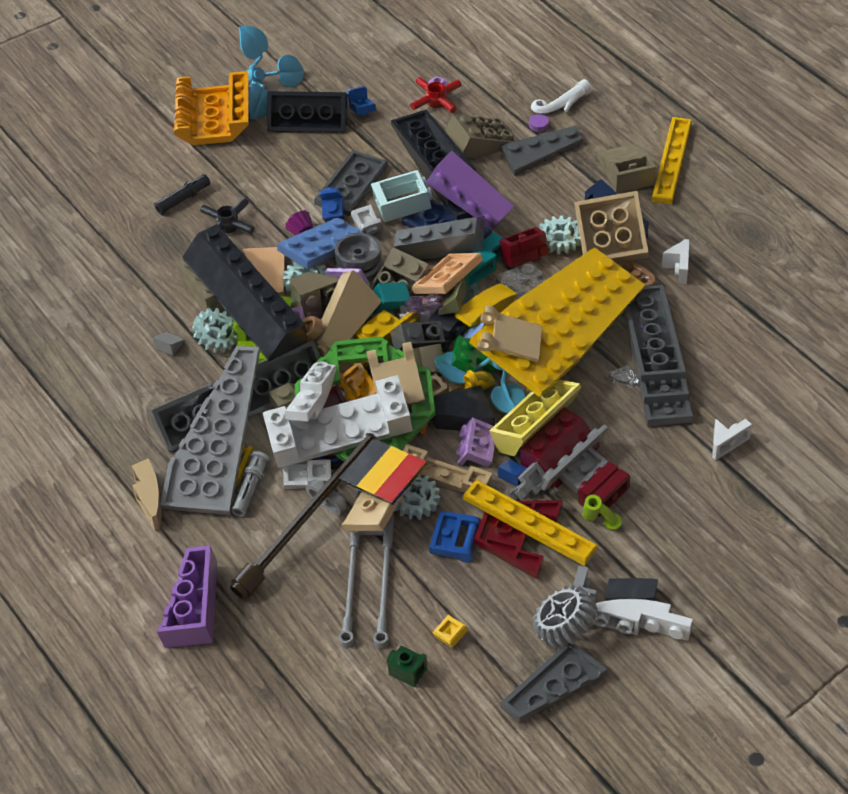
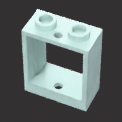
M418 170L371 184L374 200L384 222L431 209L430 200L433 199L430 188L427 187L425 177H421ZM418 191L416 194L387 202V199Z

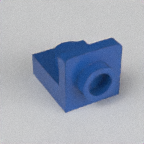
M329 187L319 191V197L322 200V219L324 222L337 217L344 219V198L340 190Z

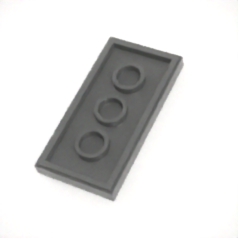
M352 150L322 190L329 187L338 188L344 198V215L351 216V212L358 207L371 190V184L377 182L386 170L388 161ZM318 194L314 199V205L322 207V200Z

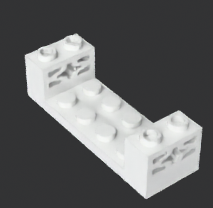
M398 375L375 381L378 394L323 408L317 419H309V421L288 420L285 417V406L263 412L278 468L357 447L366 437V433H373L377 440H382L413 431L410 414Z

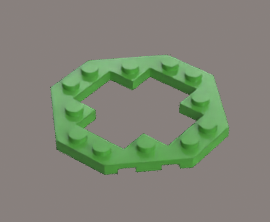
M372 337L336 341L330 347V351L317 362H327L328 364L336 365L332 385H340L339 365L369 362L367 351L376 350L378 361L384 360V362L401 359L405 356L403 351L389 345L388 341L384 338ZM417 363L425 401L411 404L412 413L409 414L413 431L379 440L399 450H403L406 444H409L435 416L431 372L426 367H421ZM302 378L295 384V397L300 392V381ZM357 447L332 454L344 462Z

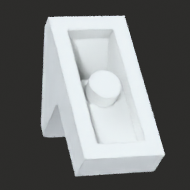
M685 239L666 250L662 257V268L675 269L674 275H678V284L687 285L689 239Z
M716 419L712 458L716 461L749 440L752 424L747 419H744L727 429Z

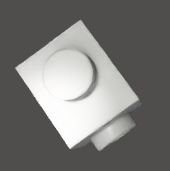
M371 204L351 212L355 225L361 232L372 235L380 228L381 219H377Z

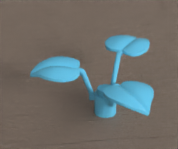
M240 26V47L242 53L249 59H256L249 66V69L246 70L249 73V85H251L249 87L250 120H254L267 115V91L269 90L264 89L265 86L260 84L264 77L280 74V83L285 87H293L302 81L304 68L294 56L284 55L277 63L279 71L265 73L256 65L263 58L262 53L268 50L266 35L256 27Z
M453 352L436 356L435 363L437 369L445 379L455 384H465L463 376L466 372L452 366ZM489 358L476 366L474 373L492 360ZM492 361L496 369L503 370L501 386L495 387L491 392V402L496 409L508 414L525 398V394L517 384L511 383L506 386L507 372Z

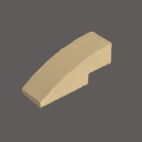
M146 459L131 466L136 482L132 486L136 501L154 530L157 531L160 529L162 519L161 495L154 469L149 459Z

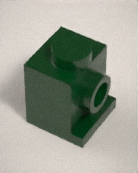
M402 645L397 651L393 649L387 657L386 662L388 663L389 675L412 687L416 686L427 670V655L424 653L420 655Z

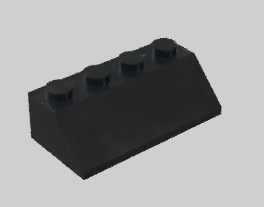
M267 91V131H346L348 116V94L346 92Z

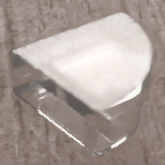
M629 365L608 372V378L616 384L617 382L627 384L628 387L638 385L639 380Z

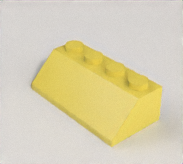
M559 379L540 397L533 392L528 394L489 430L498 452L511 456L519 454L521 447L561 409L567 408L573 402L581 389V385Z

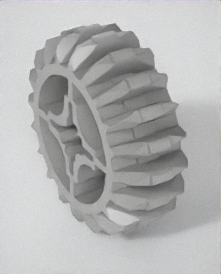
M572 585L569 588L564 586L561 591L556 589L553 595H548L545 601H541V607L536 608L537 614L533 616L534 622L532 625L537 633V637L549 647L553 646L556 649L560 646L566 648L569 643L574 645L575 640L578 638L582 639L584 633H589L588 628L595 624L593 620L598 616L596 613L598 608L593 600L594 598L581 586L576 587Z

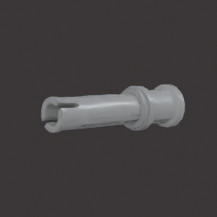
M253 451L249 456L250 463L243 471L244 481L231 511L235 516L244 517L246 515L257 483L262 481L264 468L270 462V458L265 453Z

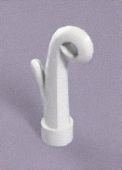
M583 79L576 83L575 87L549 104L541 99L535 100L531 104V109L537 114H548L565 106L564 111L568 112L570 107L579 98L585 97L592 92V87L587 80Z

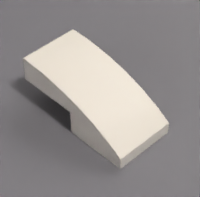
M307 460V464H292L283 467L284 489L306 488L313 480L326 483L331 477L330 460Z

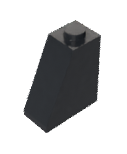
M481 385L433 397L435 416L430 421L433 420L436 429L460 431L464 424L467 425L472 417L495 426V416Z

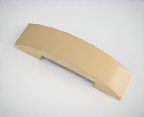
M406 444L403 449L406 453L417 454L420 459L427 462L428 465L420 473L421 478L427 475L429 476L428 482L435 481V485L465 493L476 479L488 485L492 477L491 472L470 466L469 470H465L428 457V451Z

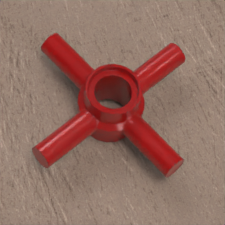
M422 77L416 79V83L426 93L424 97L410 103L412 110L428 104L432 108L444 106L451 113L456 111V106L446 99V94L461 87L460 80L444 86L441 82L427 83Z

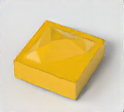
M447 615L432 633L435 638L453 648L468 629L466 625Z

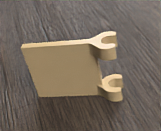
M486 305L485 313H482L480 322L483 324H494L493 335L487 332L482 333L477 349L480 351L497 350L538 362L542 326L500 314L493 306Z
M411 342L402 343L404 358L378 363L376 350L367 351L376 394L378 392L375 381L398 375L407 405L425 401Z

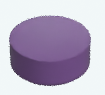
M535 114L529 119V128L534 132H544L549 127V119L545 115Z

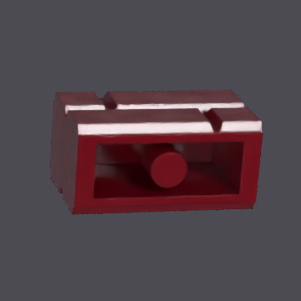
M534 227L500 239L502 262L511 268H520L523 266V263L529 261L536 262L541 260L542 256L548 255L545 231Z
M608 462L603 468L598 467L588 482L583 481L578 488L579 504L584 507L585 499L589 495H597L600 497L602 504L610 508L630 488V475L622 469H618L611 462Z

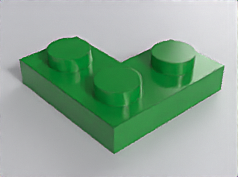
M459 335L455 341L452 366L464 372L468 370L474 372L476 365L478 366L488 357L471 345L469 338ZM492 361L482 367L491 373L495 370Z

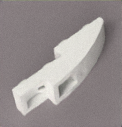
M317 362L312 365L300 381V392L285 410L286 419L299 421L317 419L329 395L336 372V365H331L327 362Z
M617 599L596 603L598 608L596 613L598 616L593 621L599 627H608L633 635H638L640 628H643L649 632H657L671 636L674 639L689 641L693 619L670 613L671 604L642 599Z

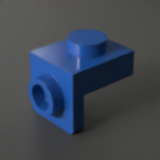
M365 86L348 89L349 108L357 115L366 116L369 112L376 111V105L368 98Z

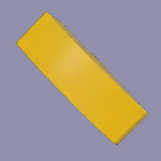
M502 283L492 286L464 304L460 312L455 313L454 317L469 327L476 326L481 323V315L485 313L486 305L493 306L498 312H501L515 301L517 293Z

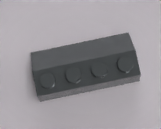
M485 216L397 230L395 248L419 260L483 250L486 218Z

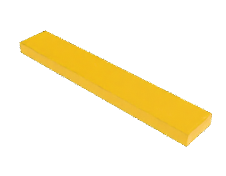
M672 117L652 195V202L671 205L673 203L692 119Z
M477 479L463 494V500L583 566L587 564L597 551V544Z

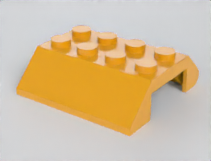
M248 71L229 73V85L193 88L190 76L177 78L174 134L178 138L191 145L232 142L249 125Z

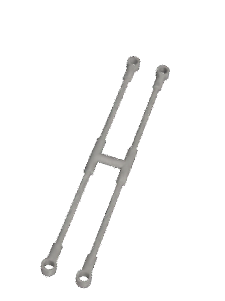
M356 489L355 501L362 492ZM394 513L391 515L383 531L350 532L349 548L351 553L346 612L343 618L342 632L339 634V644L343 648H350L354 644L351 614L356 553L359 548L360 535H383L384 560L380 617L377 620V632L374 634L373 640L374 646L378 649H384L388 646L386 604L390 550L392 549Z

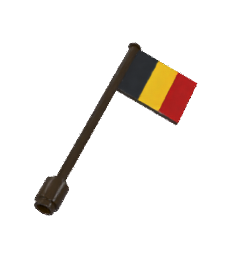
M366 433L364 440L256 563H246L232 579L230 589L241 599L251 596L265 580L264 569L340 482L394 505L426 468L427 462L377 440L373 433Z

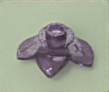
M442 294L413 296L405 302V307H407V312L421 313L425 311V308H441L443 305L439 301L445 299V296Z

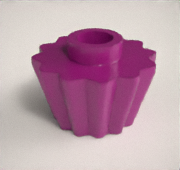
M300 210L292 214L285 223V229L295 236L312 229L314 226L310 214L306 210Z

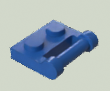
M440 511L429 547L430 554L458 558L462 562H470L473 557L474 538L481 519L471 515ZM467 526L468 530L463 547H457L461 527Z

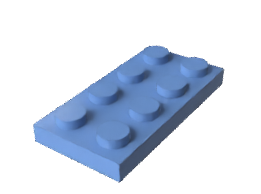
M337 217L278 243L277 251L307 269L334 257L336 243L342 237L363 232Z

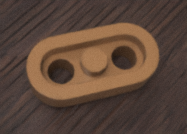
M624 260L619 263V266L644 283L645 286L655 285V276L637 262Z
M315 316L301 319L305 323L307 342L321 336L324 330L321 319Z

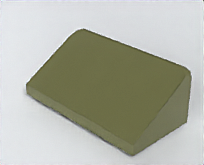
M464 278L445 294L438 311L439 315L460 312L468 291Z

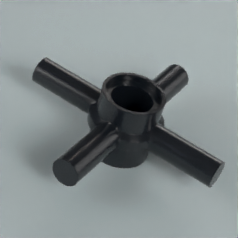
M242 198L234 207L222 206L215 210L202 205L200 208V212L216 219L217 225L224 233H232L236 229H240L248 234L254 232L253 226L238 220V214L249 204L246 198Z

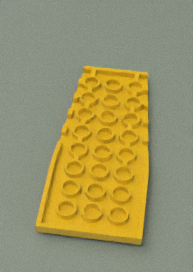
M593 248L511 303L500 313L542 326L538 362L497 350L480 352L540 397L584 357L592 348L594 342L601 338L608 327L610 328L629 303L631 304L638 293L642 292L645 284L598 249ZM486 324L471 337L469 343L477 348L478 341L481 340L483 332L493 335L494 324Z

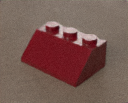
M564 407L521 447V465L528 468L532 463L538 462L545 473L551 468L555 470L563 456L566 454L570 456L573 453V448L580 441L584 443L587 440L591 430L583 418ZM599 442L592 447L595 451L600 447ZM558 479L552 486L557 489L563 482Z

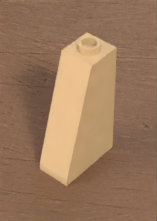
M354 269L340 276L321 319L324 330L320 337L314 339L319 354L323 357L330 351V347L336 341L350 340L382 302Z

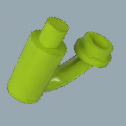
M589 495L585 499L582 516L585 520L594 521L600 513L605 517L604 525L607 529L617 530L622 524L621 517L602 504L600 497Z

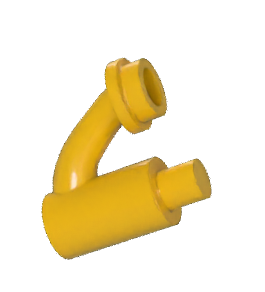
M468 370L463 376L466 383L464 384V389L481 385L484 391L495 384L492 375L487 371L474 373Z

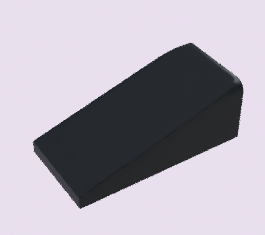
M609 579L605 600L642 599L655 601L658 579Z

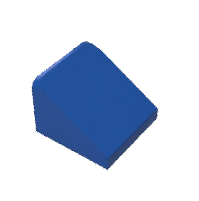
M509 460L498 467V478L518 486L521 483L518 477L527 468Z

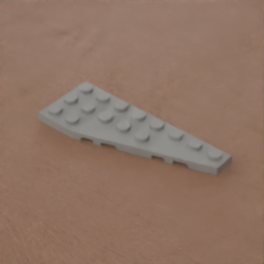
M236 346L220 379L216 380L213 391L205 399L190 425L191 429L185 439H182L176 455L172 456L168 463L160 503L161 509L231 515L260 355L259 347Z

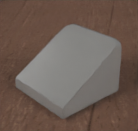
M165 332L155 336L153 341L156 349L173 356L183 345L185 339Z

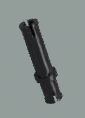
M202 174L191 182L187 181L183 187L154 203L156 211L161 215L185 199L196 196L197 192L211 185L210 179L206 174Z

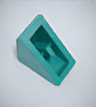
M405 282L378 283L373 291L382 302L372 314L380 313L383 310L390 312L400 308V306L412 303L407 284Z

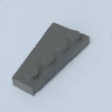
M573 126L502 144L501 152L512 173L516 176L520 174V170L524 168L531 169L541 160L546 162L552 159V156L556 153L563 154L582 145V137L577 128Z
M569 643L566 648L561 647L501 702V709L521 723L606 676L608 669L576 644Z

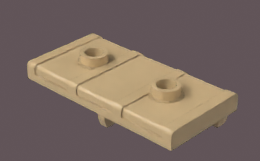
M411 454L415 457L420 458L417 454ZM362 491L346 520H344L342 527L345 531L358 533L359 531H383L396 506L403 503V498L401 496L394 505H391Z

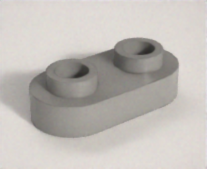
M317 480L309 483L306 486V492L312 499L325 483ZM332 491L321 504L322 507L337 516L347 508L345 497L335 491Z

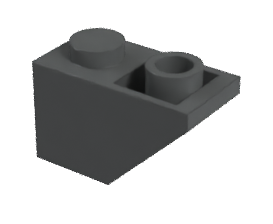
M441 321L400 323L391 332L393 347L403 351L402 343L411 342L414 349L443 344L445 342Z

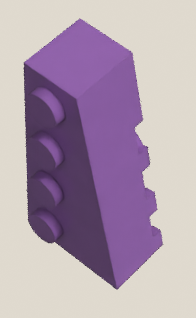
M453 151L436 166L426 182L427 185L473 217L485 216V226L492 230L514 207Z
M211 545L186 549L178 571V581L176 585H173L169 606H166L163 613V623L159 625L157 630L164 648L213 643L218 562Z

